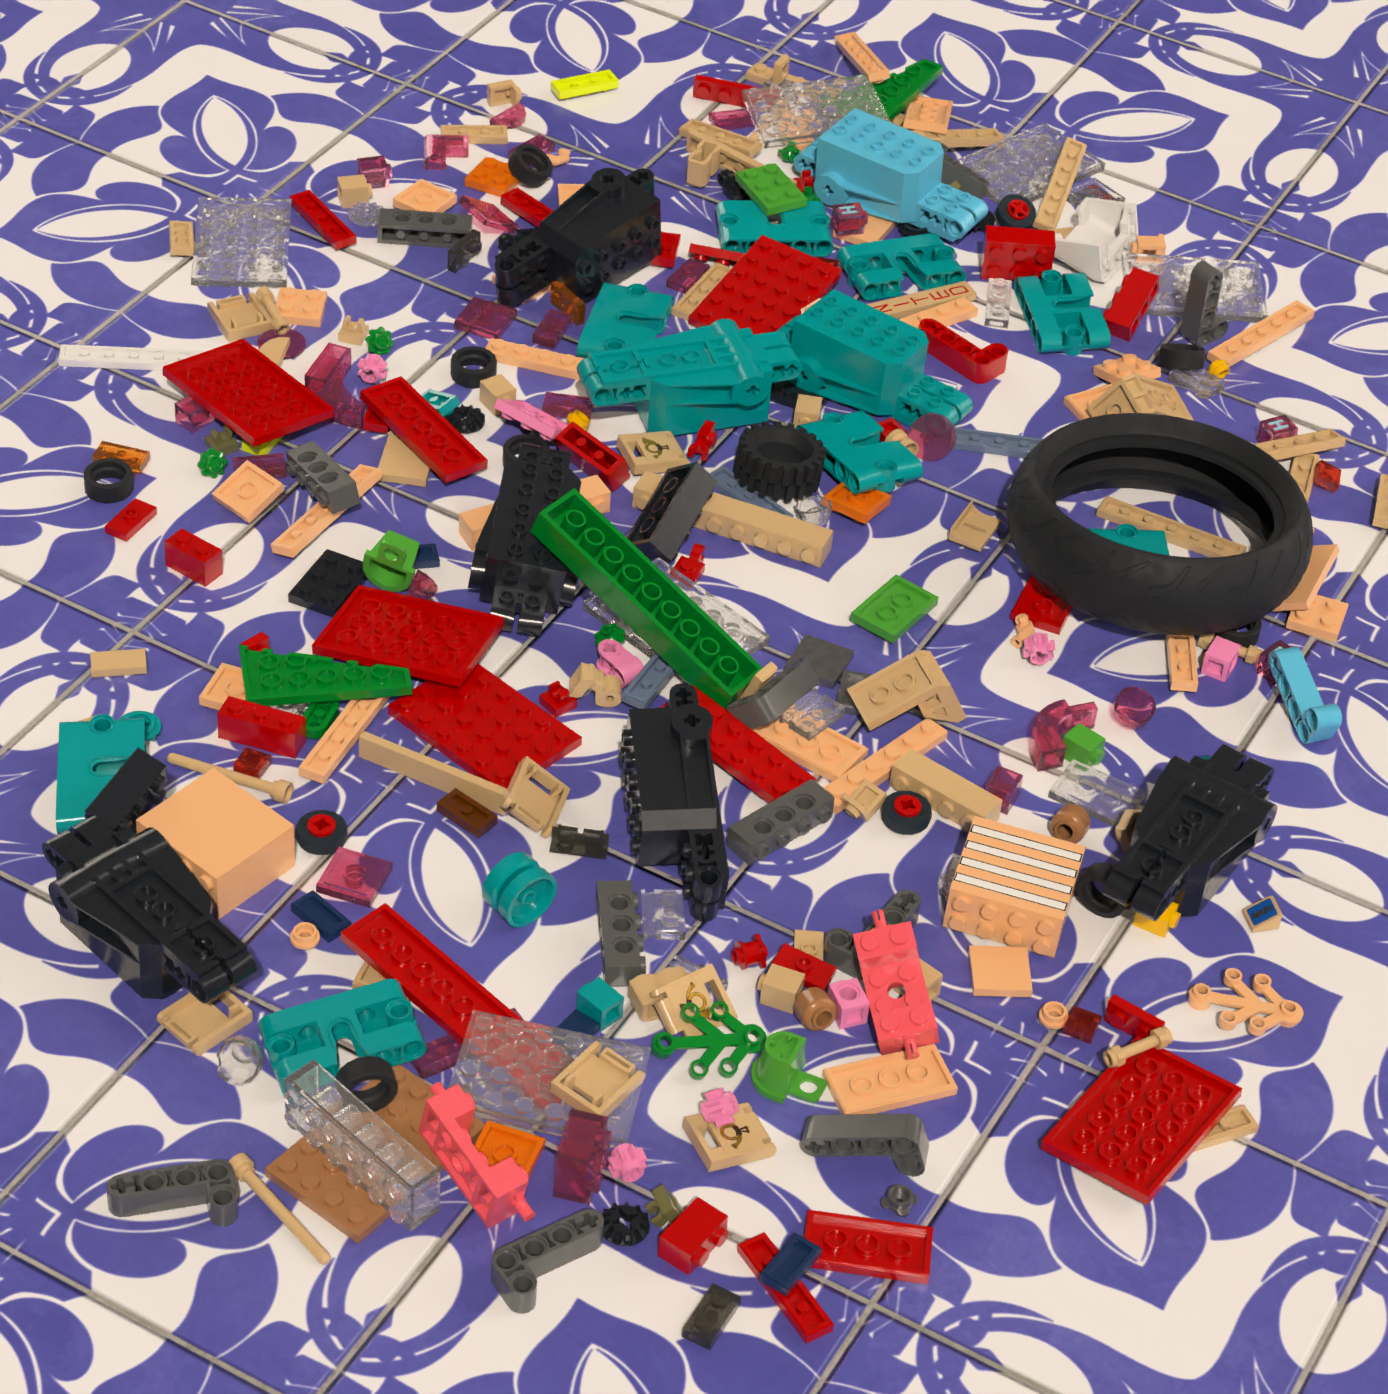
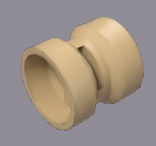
M902 429L893 430L885 439V442L899 441L915 456L918 452V444L909 438Z

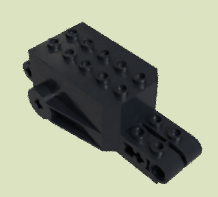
M603 168L596 171L590 181L544 218L537 230L495 256L498 304L506 308L515 307L551 283L576 300L587 304L599 295L604 282L617 284L656 256L662 254L660 199L654 194V173L644 168L637 169L627 176L615 168Z
M521 443L518 460L504 466L499 494L475 546L468 588L481 590L479 599L492 602L490 614L504 617V627L501 630L511 632L514 614L519 613L516 633L540 637L545 612L557 614L559 605L572 607L578 577L530 531L539 512L574 488L580 493L582 481L569 469L572 452L549 448L547 459L544 461L542 460L544 447Z
M680 683L670 689L668 706L628 710L627 728L622 729L621 732L622 746L624 747H620L619 751L620 764H623L624 768L622 770L623 786H626L625 806L626 809H629L628 830L632 832L631 853L635 856V863L638 866L679 864L680 876H685L686 880L682 884L683 899H688L690 913L695 919L707 922L716 918L719 909H724L729 881V869L710 746L713 718L706 708L699 705L696 689L689 684Z
M1222 744L1213 756L1207 760L1195 755L1189 762L1179 756H1174L1156 781L1135 823L1130 848L1113 867V871L1104 885L1103 895L1126 907L1131 904V910L1153 921L1159 919L1172 902L1179 904L1177 912L1181 913V917L1197 916L1253 847L1261 842L1268 833L1278 808L1276 804L1268 801L1270 792L1266 790L1273 778L1275 769L1253 757L1247 760V754L1226 744Z
M92 815L42 844L45 858L56 870V880L49 884L48 890L52 903L60 914V922L140 997L164 999L185 987L200 1002L206 1004L228 991L230 987L236 986L257 972L256 963L252 955L247 951V946L212 915L211 899L174 849L168 845L162 834L155 828L148 827L136 834L128 827L121 832L115 833L97 816Z

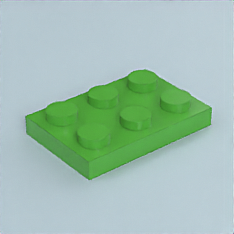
M776 163L748 168L735 174L736 182L767 216L807 207L808 199Z
M895 575L851 612L850 621L894 643L937 606L939 597Z

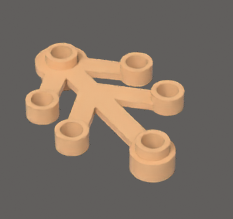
M1229 968L1225 971L1223 982L1241 997L1212 992L1208 985L1198 983L1190 989L1187 999L1188 1004L1196 1010H1206L1210 1007L1211 1003L1238 1008L1239 1010L1235 1012L1230 1010L1221 1012L1218 1021L1219 1026L1224 1030H1233L1237 1024L1251 1018L1248 1031L1254 1036H1262L1266 1030L1278 1024L1287 1028L1294 1027L1302 1020L1304 1014L1302 1007L1298 1003L1284 1000L1271 987V978L1266 974H1257L1252 984V988L1256 992L1262 993L1270 1003L1261 1001L1241 981L1242 973L1236 968ZM1259 1013L1269 1014L1265 1018L1255 1015Z

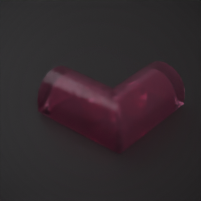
M425 135L423 139L424 169L445 170L446 157L467 158L469 148L468 135Z

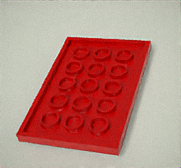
M761 235L688 316V323L696 327L708 326L720 319H731L736 322L740 329L750 328L753 335L775 332L794 316L801 315L802 308L818 298L822 299L842 276V269Z
M244 339L163 366V376L253 447L334 417L333 407Z
M358 585L314 641L312 653L347 662L348 660L358 661V664L369 667L381 664L409 668L410 676L461 687L504 627V617Z
M478 663L461 687L427 680L414 688L412 695H403L388 705L389 715L472 775L504 788H508L519 762L526 756L546 769L582 745V737Z
M1137 1035L1131 1043H1134L1144 1038ZM1154 1047L1127 1058L1122 1066L1117 1068L1108 1067L1042 1139L1041 1149L1148 1205L1241 1097L1242 1088L1165 1049L1157 1050Z

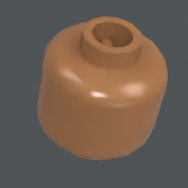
M1068 804L1061 807L1051 820L1050 829L1055 838L1077 844L1090 829L1091 819L1087 811L1081 806Z
M809 987L803 990L794 1001V1014L808 1030L814 1032L822 1031L828 1028L836 1018V1003L821 988Z

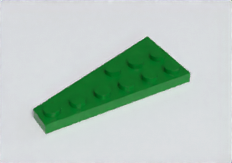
M923 59L905 67L904 72L899 74L891 73L890 78L881 83H869L853 90V94L850 96L837 97L832 104H821L820 113L841 120L856 108L890 122L943 73V66Z
M239 645L245 700L264 706L412 695L409 668L381 664L367 667L360 666L358 661L348 660L347 664L333 662L331 657L296 652L281 655L274 654L273 649L263 648L262 652L249 650L246 645Z

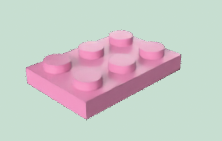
M497 398L494 405L495 409L502 412V417L515 421V419L520 421L521 427L530 431L536 430L540 432V437L553 442L555 437L569 425L524 400Z

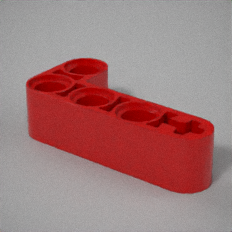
M927 318L920 321L919 329L925 332L929 341L927 353L971 382L984 384L1005 372L1009 351L1005 345L993 343L980 349L937 320Z

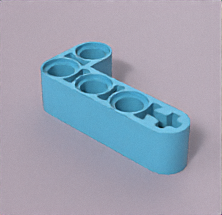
M1295 646L1271 651L1268 658L1269 666L1301 742L1309 744L1331 739L1342 724L1341 710L1335 703L1323 704L1300 648Z

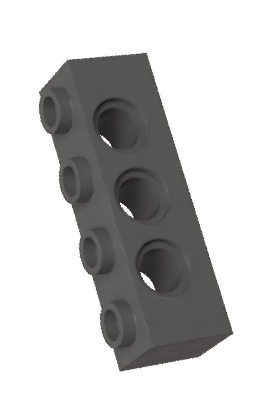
M380 208L377 223V243L470 250L473 215Z
M313 440L285 451L288 460L285 462V466L289 475L294 476L300 486H305L312 497L315 496L320 505L326 507L332 514L360 503L356 481Z
M810 779L728 827L726 847L750 866L758 860L765 859L770 853L780 847H785L797 837L807 834L821 823L829 821L833 815L835 797L816 781Z
M632 880L597 881L595 901L603 980L611 987H627L630 980L638 975L646 974L645 956H640V952H643L644 947L643 934L638 935L637 932L641 930L640 913H635V909L639 907L638 892H633Z

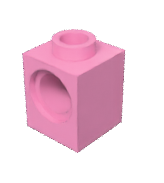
M1216 636L1205 653L1201 673L1226 682L1237 664L1241 645Z
M857 978L829 984L828 995L836 1003L837 1015L835 1022L839 1030L866 1024L870 1002Z

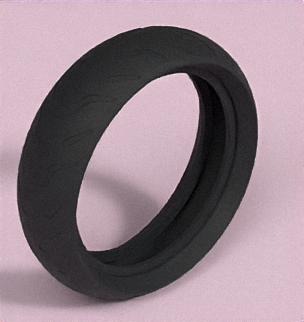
M1120 413L1095 416L1068 424L1045 437L1027 454L1020 464L1009 490L1007 504L1009 532L1019 557L1032 576L1045 589L1071 607L1102 621L1133 630L1167 635H1203L1224 632L1253 623L1271 613L1293 593L1306 572L1312 554L1313 526L1310 509L1292 475L1271 455L1249 441L1217 427L1184 418L1148 413ZM1105 488H1135L1170 493L1201 502L1228 514L1259 536L1264 546L1238 555L1211 558L1179 557L1152 553L1117 543L1088 530L1064 514L1055 502L1071 494Z

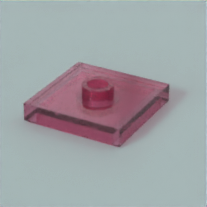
M462 195L458 201L483 225L513 234L515 229L519 228L515 222L494 204Z
M473 297L454 321V328L488 339H500L517 317V309Z
M339 847L317 882L316 892L370 908L393 870V862Z

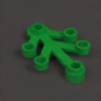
M716 1001L709 1009V1016L714 1021H721L734 1032L732 1034H724L700 1015L699 1007L696 1004L689 1002L682 1007L680 1018L686 1023H691L705 1035L673 1037L668 1032H660L653 1038L650 1049L655 1057L667 1059L673 1054L674 1050L708 1048L703 1056L693 1061L689 1067L690 1077L694 1080H702L708 1073L709 1066L725 1047L738 1046L730 1058H724L718 1066V1072L723 1078H731L735 1075L738 1065L748 1053L756 1054L763 1050L767 1036L760 1026L755 1024L744 1025L729 1013L728 1005L725 1002ZM714 1008L722 1009L724 1014L718 1015ZM685 1010H692L694 1012V1016H688L685 1013ZM748 1034L754 1035L757 1041H751L748 1038ZM660 1040L668 1041L670 1046L664 1047L661 1045ZM723 1065H730L733 1069L732 1072L726 1071ZM694 1066L701 1067L703 1069V1073L699 1074L695 1072Z

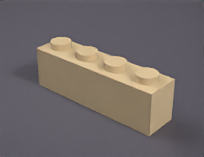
M912 748L892 765L889 783L891 787L898 791H912L921 794L929 801L933 811L970 831L975 816L996 822L999 820L1002 799Z

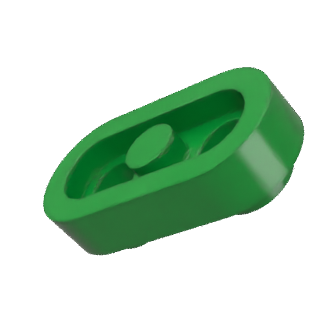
M338 701L310 703L303 714L306 717L307 738L318 739L326 733L339 714Z

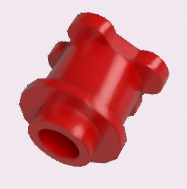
M754 934L753 941L742 943V941L735 942L734 948L731 950L733 963L742 970H746L748 966L758 964L759 968L763 969L767 966L766 957L768 956V950L766 945L763 944L760 934Z

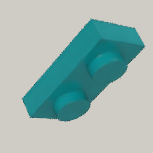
M428 389L421 394L443 417L452 414L453 409L461 404L456 395Z

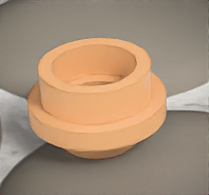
M308 922L297 924L290 934L291 944L301 950L312 949L320 941L319 931L313 924Z
M1050 1001L1039 1011V1021L1047 1028L1060 1029L1066 1026L1069 1015L1067 1009L1060 1002Z

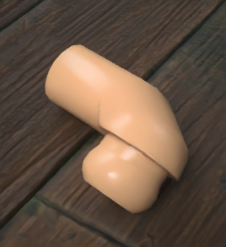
M560 148L558 155L546 154L550 158L553 167L569 162V149Z
M1024 613L1015 617V627L1018 634L1011 640L1013 646L1018 649L1024 646V639H1028L1031 634L1035 633L1032 621Z

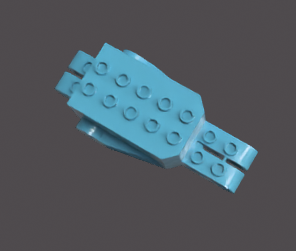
M856 108L797 154L793 160L798 172L811 170V176L815 179L814 191L817 197L821 199V202L826 205L855 206V208L849 209L897 223H910L921 229L928 228L929 232L952 242L962 238L988 213L986 203L980 198L953 188L948 184L941 183L944 157L941 143Z

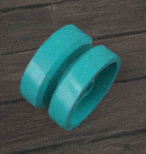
M524 852L512 853L503 858L490 871L482 887V897L492 909L498 911L508 924L516 928L528 926L538 920L553 903L557 893L555 878L548 871L541 868L538 862L529 854Z

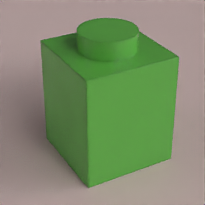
M1078 723L1063 736L1059 756L1086 772L1094 764L1098 765L1103 760L1106 738Z

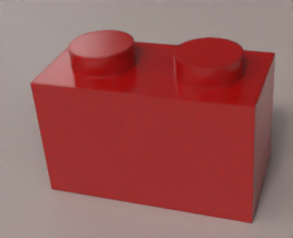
M182 528L164 541L165 565L204 587L223 574L222 549Z
M697 1197L659 1236L658 1257L689 1276L697 1266L702 1267L706 1263L710 1252L716 1246L721 1247L726 1241L729 1234L727 1230L728 1215Z

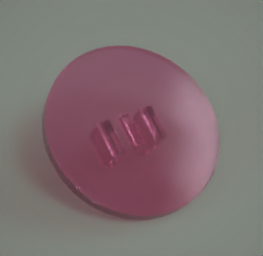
M277 329L268 330L261 334L257 341L259 350L264 343L271 339L290 337V346L283 360L298 357L306 349L304 336L292 329L284 335H279Z
M929 413L913 422L908 431V437L913 439L919 446L916 457L924 461H937L944 458L953 449L956 441V430L952 422L944 415Z

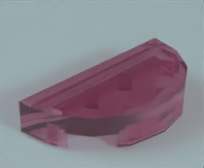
M517 103L491 118L490 125H506L507 129L521 126L526 120L525 107Z
M417 569L407 594L417 598L421 595L425 596L427 600H431L438 590L437 584L427 574Z

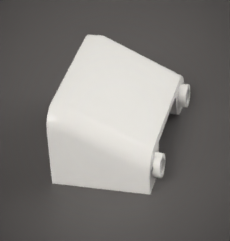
M1086 197L1076 209L1078 225L1065 239H1063L1062 234L1055 233L1056 248L1054 257L1080 273L1084 272L1090 279L1105 283L1130 255L1131 242H1136L1138 235L1136 203Z

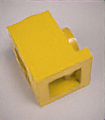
M1172 902L1156 921L1136 912L1133 925L1165 938L1170 928L1175 929L1181 917V913L1177 912L1179 904Z

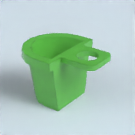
M388 530L371 551L366 550L364 554L363 571L366 577L383 590L401 592L407 589L415 575L416 569L413 568L420 542Z
M786 1031L775 1032L766 1039L762 1053L753 1062L750 1073L752 1086L756 1091L780 1104L784 1103L788 1094L811 1103H816L826 1089L827 1083L822 1078L802 1071L807 1059L805 1058L806 1038ZM804 1082H811L816 1085L817 1090L813 1093H806L801 1090L800 1085Z

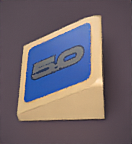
M1273 895L1242 910L1252 933L1279 929L1282 912Z

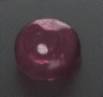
M1138 687L1124 688L1112 707L1113 716L1116 721L1122 726L1133 730L1145 727L1152 719L1156 710L1153 697L1146 690Z

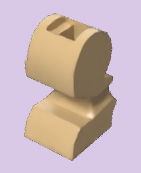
M581 662L569 680V697H583L586 690L593 689L595 691L596 705L601 707H615L619 705L622 694L621 680L614 675L604 676V670H598L593 663L586 664Z

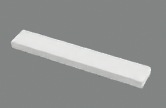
M62 344L58 364L59 366L163 371V366L206 351Z

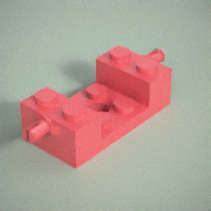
M879 909L880 920L876 910L871 913L875 928L853 934L855 950L866 995L870 1002V1012L881 1056L905 1050L907 1059L913 1060L911 1049L916 1059L920 1056L917 1047L940 1042L938 1027L927 992L911 921L887 925L884 910ZM894 987H900L905 990V994L898 999L888 995L889 991Z
M441 1082L432 1085L430 1091L434 1096L426 1100L419 1133L487 1229L517 1213L521 1215L524 1222L530 1221L536 1213L526 1202V1197L524 1196L529 1182L525 1169L521 1165H517L512 1157L489 1167L488 1159L482 1152L477 1151L472 1144L469 1134L476 1108L472 1096L464 1092L459 1084L445 1090Z

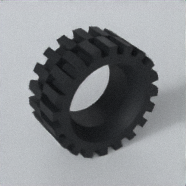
M768 421L762 422L761 426L755 423L751 425V429L746 427L740 435L733 471H735L734 476L735 479H739V484L742 487L748 486L747 491L751 493L759 492V497L765 498L767 495L771 496V500L778 501L779 498H784L785 502H791L792 498L800 501L803 500L804 495L809 498L813 492L816 493L818 490L826 457V448L823 447L821 440H816L817 436L815 434H806L807 429L803 427L796 429L794 424L788 423L787 426H784L779 421H774V425H770Z

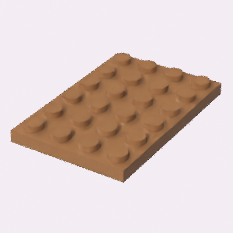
M402 1065L392 1067L397 1083V1093L392 1102L386 1107L372 1113L357 1114L347 1111L341 1105L265 1168V1176L357 1244L445 1169L419 1133L426 1100L434 1096L430 1091L431 1086ZM372 1079L359 1091L368 1090L376 1086L381 1080ZM474 1115L469 1130L472 1144L477 1141L485 1125L484 1122Z

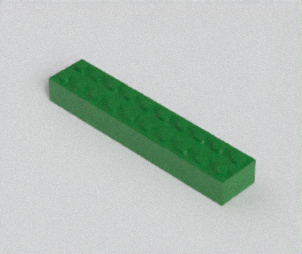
M574 488L539 512L530 532L691 686L697 687L724 709L732 702L740 699L754 675L763 667L584 496Z

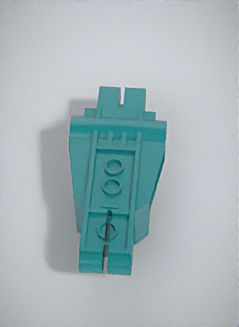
M835 289L803 314L794 316L777 330L787 336L803 365L801 374L795 379L789 380V382L808 392L816 393L875 415H887L934 439L937 436L946 434L973 409V403L968 395L931 376L923 374L929 344L924 331Z
M720 319L708 326L646 341L638 347L589 353V357L583 359L577 365V373L593 405L603 407L632 402L648 432L671 431L673 435L699 432L706 420L716 422L715 429L768 421L772 383L795 379L803 370L801 361L783 332L776 331L753 335L750 328L740 329L736 322L731 319Z

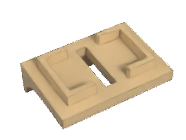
M971 501L952 525L948 540L981 552L1001 525L1002 520L980 512L975 508L973 501Z

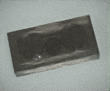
M472 229L448 250V271L456 273L463 266H466L475 255L480 253L482 248L480 231Z
M713 1283L682 1328L681 1337L711 1350L741 1305V1296Z

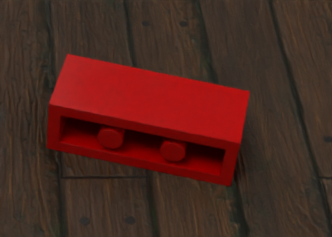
M1133 267L1129 275L1126 274L1124 276L1121 290L1115 292L1112 306L1110 309H1106L1103 314L1110 335L1128 342L1133 337L1159 290V275Z
M572 421L555 437L559 450L572 452L570 462L589 476L598 475L611 492L616 491L630 477L626 460Z
M231 696L227 697L217 713L218 738L296 759L306 743V717Z

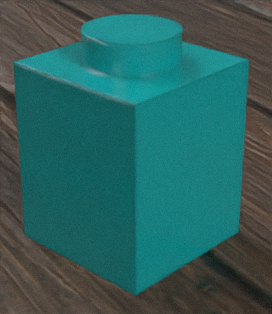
M600 977L589 984H584L577 991L576 1009L599 1022L600 1032L623 1017L624 997Z

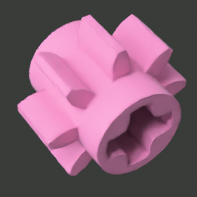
M367 353L365 359L360 358L357 364L359 367L357 375H360L364 382L377 384L379 379H385L388 372L385 369L388 363L384 362L380 355Z
M1047 633L1031 634L1028 639H1024V647L1022 648L1023 657H1029L1030 664L1034 663L1036 665H1043L1049 659H1053V651L1056 650L1054 640H1048Z
M723 1087L706 1092L707 1100L701 1102V1112L704 1119L708 1123L715 1122L717 1128L735 1122L733 1115L739 1112V1105L733 1092L728 1091L725 1093Z
M623 1143L612 1150L611 1157L608 1158L610 1163L608 1169L613 1179L620 1177L622 1181L631 1183L643 1176L644 1169L647 1168L645 1163L647 1157L642 1147L635 1149L633 1144Z

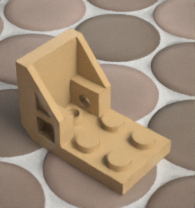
M1135 373L1119 379L1087 407L1092 417L1120 413H1148L1194 421L1174 385Z
M916 650L847 688L850 697L870 731L918 705L925 718L959 723L967 718L952 686L931 651Z

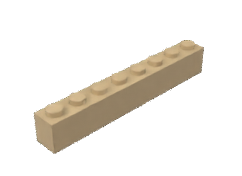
M645 470L633 487L632 507L640 510L645 508L661 481L662 475ZM715 492L705 502L701 509V516L692 525V527L819 568L831 551L834 530Z

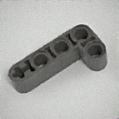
M941 143L944 151L941 183L950 185L956 180L961 185L958 190L983 200L990 182L946 154L948 147Z
M1204 260L1198 262L1192 269L1181 325V335L1200 347L1223 337L1229 327V323L1216 314L1223 274Z
M803 657L789 664L755 694L738 699L729 704L725 709L749 728L761 727L781 716L816 686L820 679L809 657Z
M906 889L899 891L883 909L886 924L895 925L911 921L913 928L919 916L921 904L919 894ZM874 921L867 927L865 931H869L875 928ZM842 928L829 930L825 938L824 961L853 978L863 980L855 950L853 933Z
M913 1114L812 1115L807 1118L801 1149L807 1155L814 1157L894 1156L897 1168L901 1173L916 1177L922 1175L925 1171L929 1141L922 1120Z
M223 1159L113 1176L107 1182L108 1209L112 1215L117 1217H129L207 1204L209 1218L217 1226L225 1227L232 1225L238 1218L237 1189L233 1170L230 1163Z
M594 1209L582 1210L503 1246L493 1253L491 1263L492 1285L513 1312L525 1314L534 1309L536 1306L538 1277L600 1248L604 1228L602 1214Z

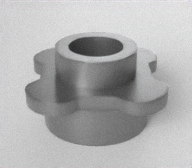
M898 1184L890 1187L888 1196L881 1200V1206L884 1209H890L892 1212L897 1213L899 1217H907L910 1212L909 1209L917 1204L918 1198L909 1187Z

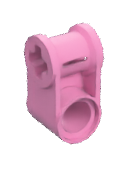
M605 639L599 643L598 653L600 657L597 659L596 668L604 670V675L618 677L621 680L623 689L633 681L644 665L638 657L632 655L616 640Z

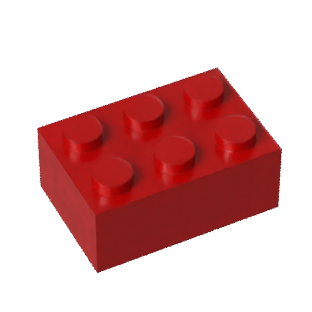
M986 225L980 260L981 279L1014 282L1016 277L1038 276L1040 280L1043 271L1052 270L1056 248L1055 231Z

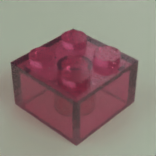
M575 1109L571 1110L555 1156L553 1197L590 1205L593 1193L599 1194L603 1175L600 1173L602 1169L607 1170L608 1158L611 1155V1151H607L612 1138V1131L608 1130V1117Z

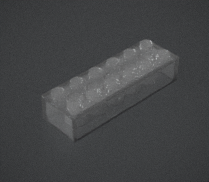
M313 1059L284 1079V1117L288 1126L293 1130L297 1129L306 1138L311 1147L318 1148L326 1155L331 1165L334 1167L338 1166L347 1174L349 1180L354 1185H359L364 1189L370 1199L375 1204H380L384 1207L396 1223L403 1224L411 1232L440 1211V1170Z

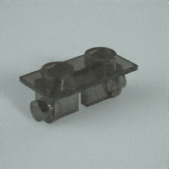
M559 824L558 827H552V840L549 852L606 859L610 837L608 833H604V830L584 828L583 834H580L577 827Z

